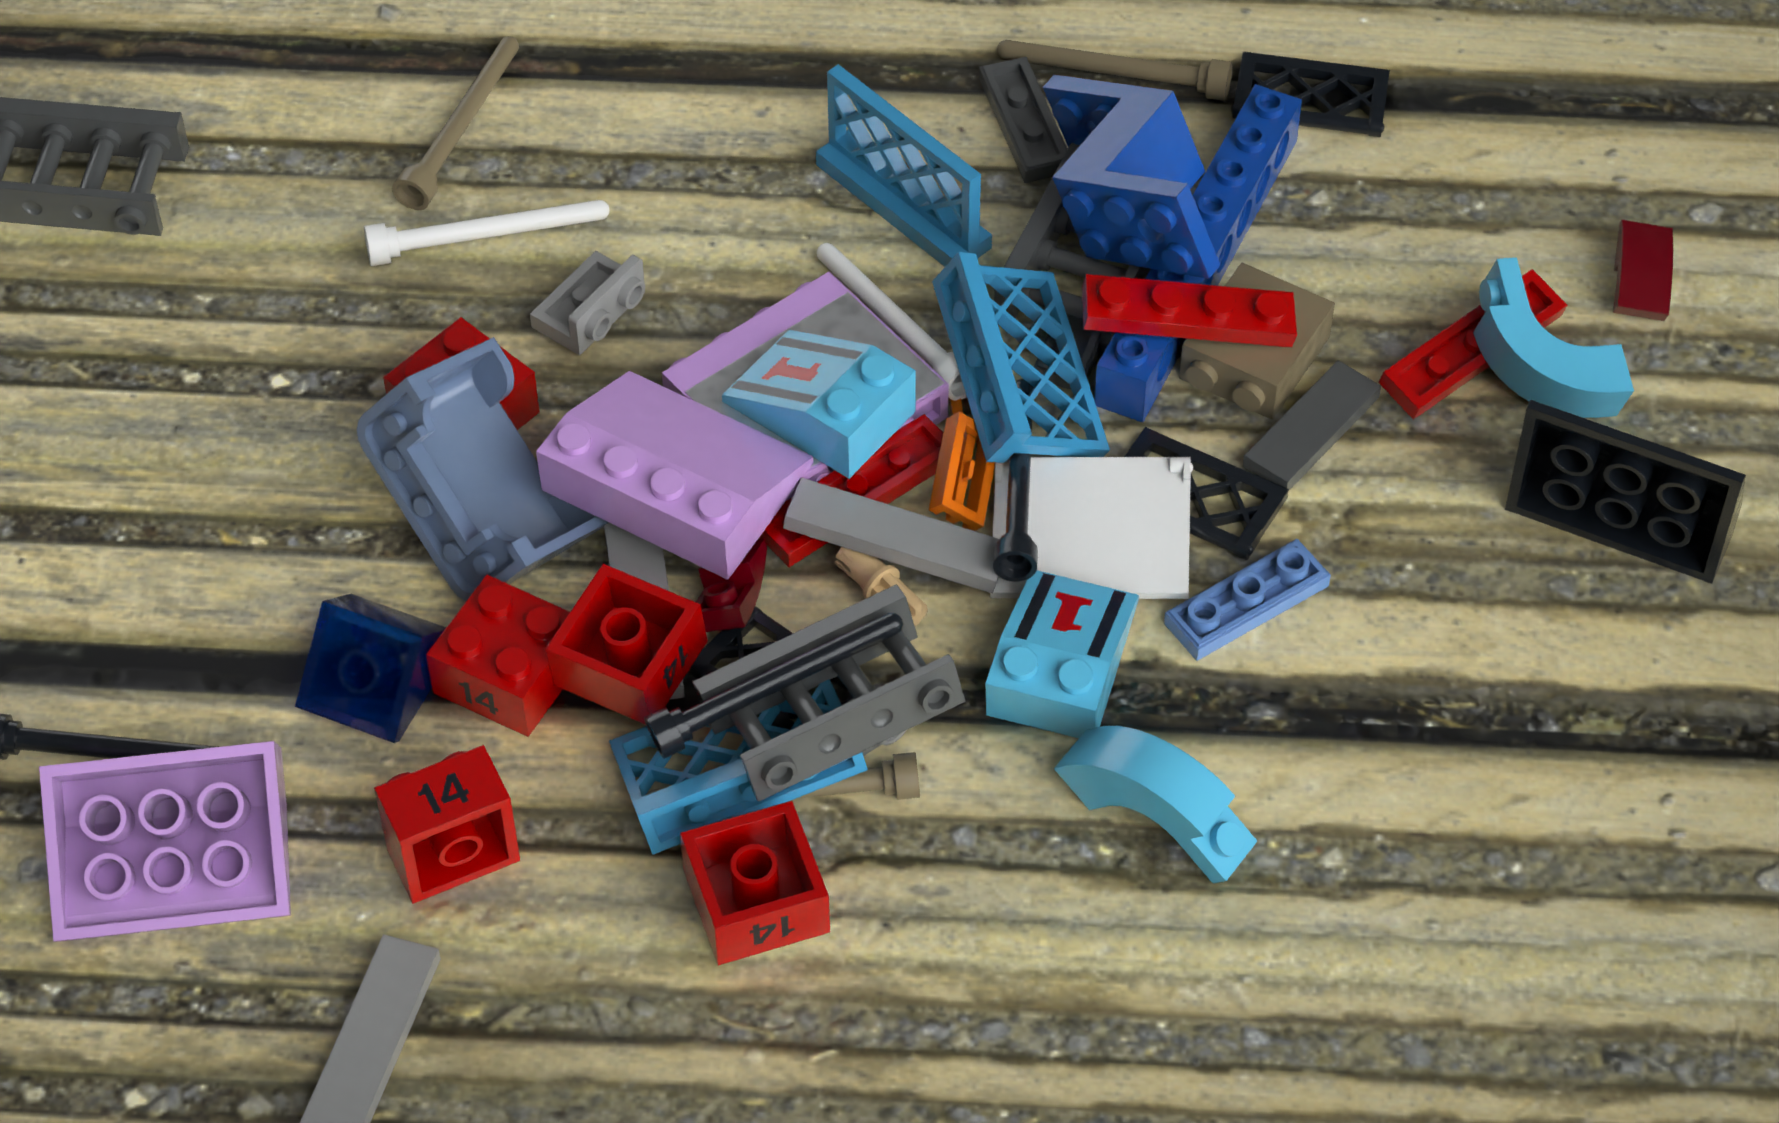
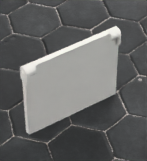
M1031 457L1028 535L1038 548L1037 570L1137 594L1139 599H1189L1191 472L1193 470L1191 457ZM1009 459L1005 463L996 462L994 469L993 537L998 539L1006 533ZM999 577L993 594L990 593V598H1019L1027 580L1012 582Z

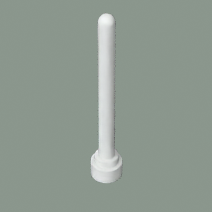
M595 200L397 231L396 226L386 227L385 223L364 226V235L370 266L390 264L391 258L401 257L400 251L599 221L609 215L610 209L605 201Z
M830 243L821 244L817 249L818 259L949 384L948 397L951 400L957 401L960 398L961 400L966 398V392L954 353H947L834 245Z

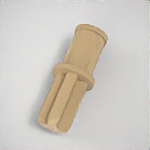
M844 547L839 549L836 554L838 560L835 561V564L863 589L865 599L897 584L907 598L915 627L919 625L920 621L927 615V605L899 579L900 572L894 565H886L876 557Z

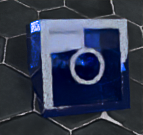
M354 594L322 601L295 707L392 743L399 742L432 688L426 654L447 627Z

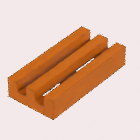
M959 411L946 418L928 510L936 515L945 512V520L952 524L961 521L963 522V528L976 531L984 527L996 462H986L980 439L978 441L975 461L972 459L976 438L979 439L974 419ZM971 479L967 504L964 506L967 483Z

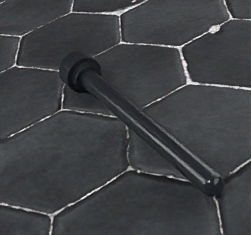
M1024 379L1016 381L1017 387L1027 395L1034 388ZM1027 416V420L1032 433V419ZM1014 453L1009 458L1006 533L994 546V572L1000 578L1012 582L1027 580L1037 571L1038 548L1028 535L1031 454Z
M887 613L683 712L679 707L671 711L664 707L644 717L650 736L660 755L665 759L684 750V743L693 739L692 732L898 634L903 628V620L896 613Z
M0 714V759L6 760L9 754L18 755L20 750L112 759L219 747L23 727L21 721H13L10 714Z

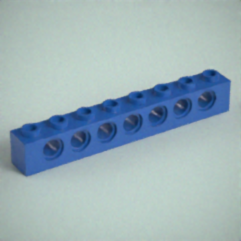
M1255 84L1193 193L1194 200L1221 264L1210 279L1151 269L1146 279L1219 285L1297 142L1302 99ZM1115 332L1097 364L1096 406L1143 423L1182 352V345L1187 338Z

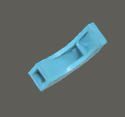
M1517 257L1496 259L1485 280L1480 284V304L1486 312L1473 332L1477 345L1490 368L1510 389L1529 402L1533 400L1582 418L1617 416L1634 392L1622 345L1578 346L1564 342L1550 334L1537 321L1530 308Z
M1101 726L1085 730L1054 768L1089 810L1107 806H1122L1135 810L1155 821L1179 843L1212 883L1227 881L1257 842L1256 838L1228 807L1235 798L1230 789L1192 756L1152 734L1123 726Z

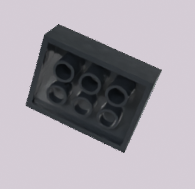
M1530 400L1526 409L1505 510L1712 584L1733 536L1742 506L1746 475Z

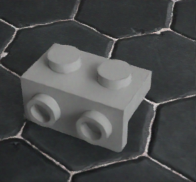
M595 251L530 313L531 327L580 356L594 341L603 339L610 330L611 325L627 309L634 308L641 301L645 293L643 260L635 255H631L620 265Z

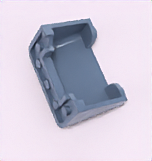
M494 337L406 377L362 414L357 424L358 441L364 453L450 588L464 601L468 600L486 575L511 584L609 523L542 490L538 462L500 404V401L512 391L515 379L512 365Z

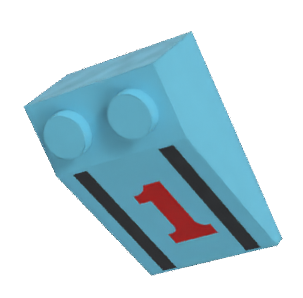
M788 330L722 394V402L850 479L916 412V370L874 345Z
M1037 570L1031 578L1027 579L1000 637L985 683L986 716L1075 738H1080L1085 730L1100 727L1139 601V595Z

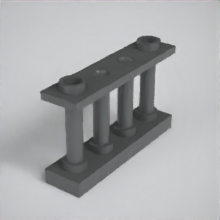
M0 97V222L121 232L131 235L161 236L163 225L156 196L150 193L161 160L185 162L189 144L182 113ZM14 147L42 149L30 183L2 181ZM63 151L91 154L80 187L51 185ZM112 156L140 158L129 192L101 189Z
M1070 144L1056 172L1080 145ZM1053 178L1003 267L1034 271H1049L1053 267L1084 278L1086 274L1146 279L1151 268L1129 265L1128 269H1124L1058 248L1057 240L1061 234L1067 236L1070 232H1076L1067 211L1063 207L1062 199ZM1024 287L1021 289L1037 305L1045 307L1040 289ZM994 289V301L1001 306L1006 298ZM1059 290L1066 314L1083 319L1082 297ZM1012 303L1006 309L1016 319L1020 310ZM1101 331L1100 353H1104L1115 332Z
M897 584L693 681L699 702L701 703L887 613H896L902 618L903 628L898 634L709 724L715 735L736 726L751 749L740 754L753 794L758 802L966 702L952 657L947 654L926 664L910 641L918 638L907 598ZM890 652L906 675L875 689L859 666ZM838 676L854 700L823 714L808 690L828 679ZM787 700L802 725L771 739L756 715Z

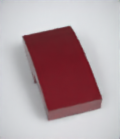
M1628 220L1620 221L1614 271H1618L1613 313L1665 321L1668 317L1673 275V228Z
M758 539L728 580L699 567L698 571L704 590L696 600V603L701 604L706 632L743 628L748 623L755 608L764 576L767 555L765 539Z

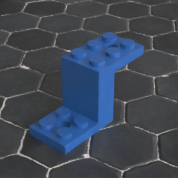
M1053 75L1043 86V90L1068 148L1071 143L1080 146L1052 178L1086 257L1210 279L1221 264L1190 190L1204 174L1205 169L1174 91Z

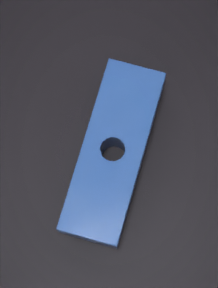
M1295 539L1165 612L1164 624L1195 660L1198 661L1327 588L1331 575L1298 539Z

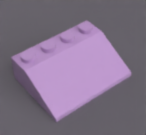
M628 371L568 411L536 451L543 491L727 580L799 484L801 477H804L814 463L813 456L631 371Z
M274 741L39 766L54 942L291 916L287 803L282 748Z

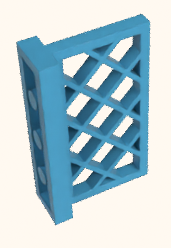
M838 64L827 71L829 143L816 151V165L944 267L958 252L975 253L978 259L992 249V234L980 226L981 174ZM954 177L962 183V192Z
M958 252L932 283L986 462L1005 463L1014 453L1069 457H1104L1110 451L1054 273L979 265L975 253ZM986 284H989L1006 298L1001 306L989 297ZM1023 287L1040 289L1045 305L1044 310L1026 296L1021 289ZM1011 303L1034 322L1029 330L1006 311ZM999 326L1019 342L1015 350L1003 342ZM1039 327L1056 340L1059 349L1058 354L1034 335ZM1024 348H1027L1048 366L1043 374L1020 356ZM1013 371L1034 387L1029 395L1017 387ZM1053 372L1070 384L1073 393L1072 398L1049 380ZM1039 392L1062 411L1058 419H1055L1034 401ZM1027 416L1047 432L1045 437L1031 436L1032 433ZM1068 417L1084 429L1087 440L1079 439L1063 425Z
M830 679L820 683L812 695V698L823 714L842 706ZM787 700L763 711L758 717L771 739L802 725L799 718H797L790 730L771 726L780 711L795 714ZM647 726L609 740L653 855L681 844V832L782 804L868 770L863 753L861 752L758 802L753 794L740 754L751 750L745 740L742 741L736 751L718 747L727 732L740 734L736 726L716 735L711 729L702 743L691 740L685 742V749L678 753L692 756V759L683 772L664 768L672 755L663 759L659 751L655 753L649 764L627 758V755L644 748H656ZM708 760L725 764L700 774ZM655 781L671 785L646 795Z

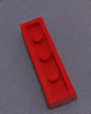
M1533 269L1522 275L1530 308L1537 321L1545 328L1560 318L1568 305ZM1481 304L1383 371L1378 383L1413 420L1490 367L1484 359L1473 333L1486 312L1482 309Z
M1086 274L1082 284L1084 330L1291 348L1297 337L1294 292Z
M923 414L896 431L850 479L834 470L817 482L889 504L936 474L944 432ZM792 498L785 501L759 537L760 539H765L766 545L789 568L828 543L783 529L785 515Z

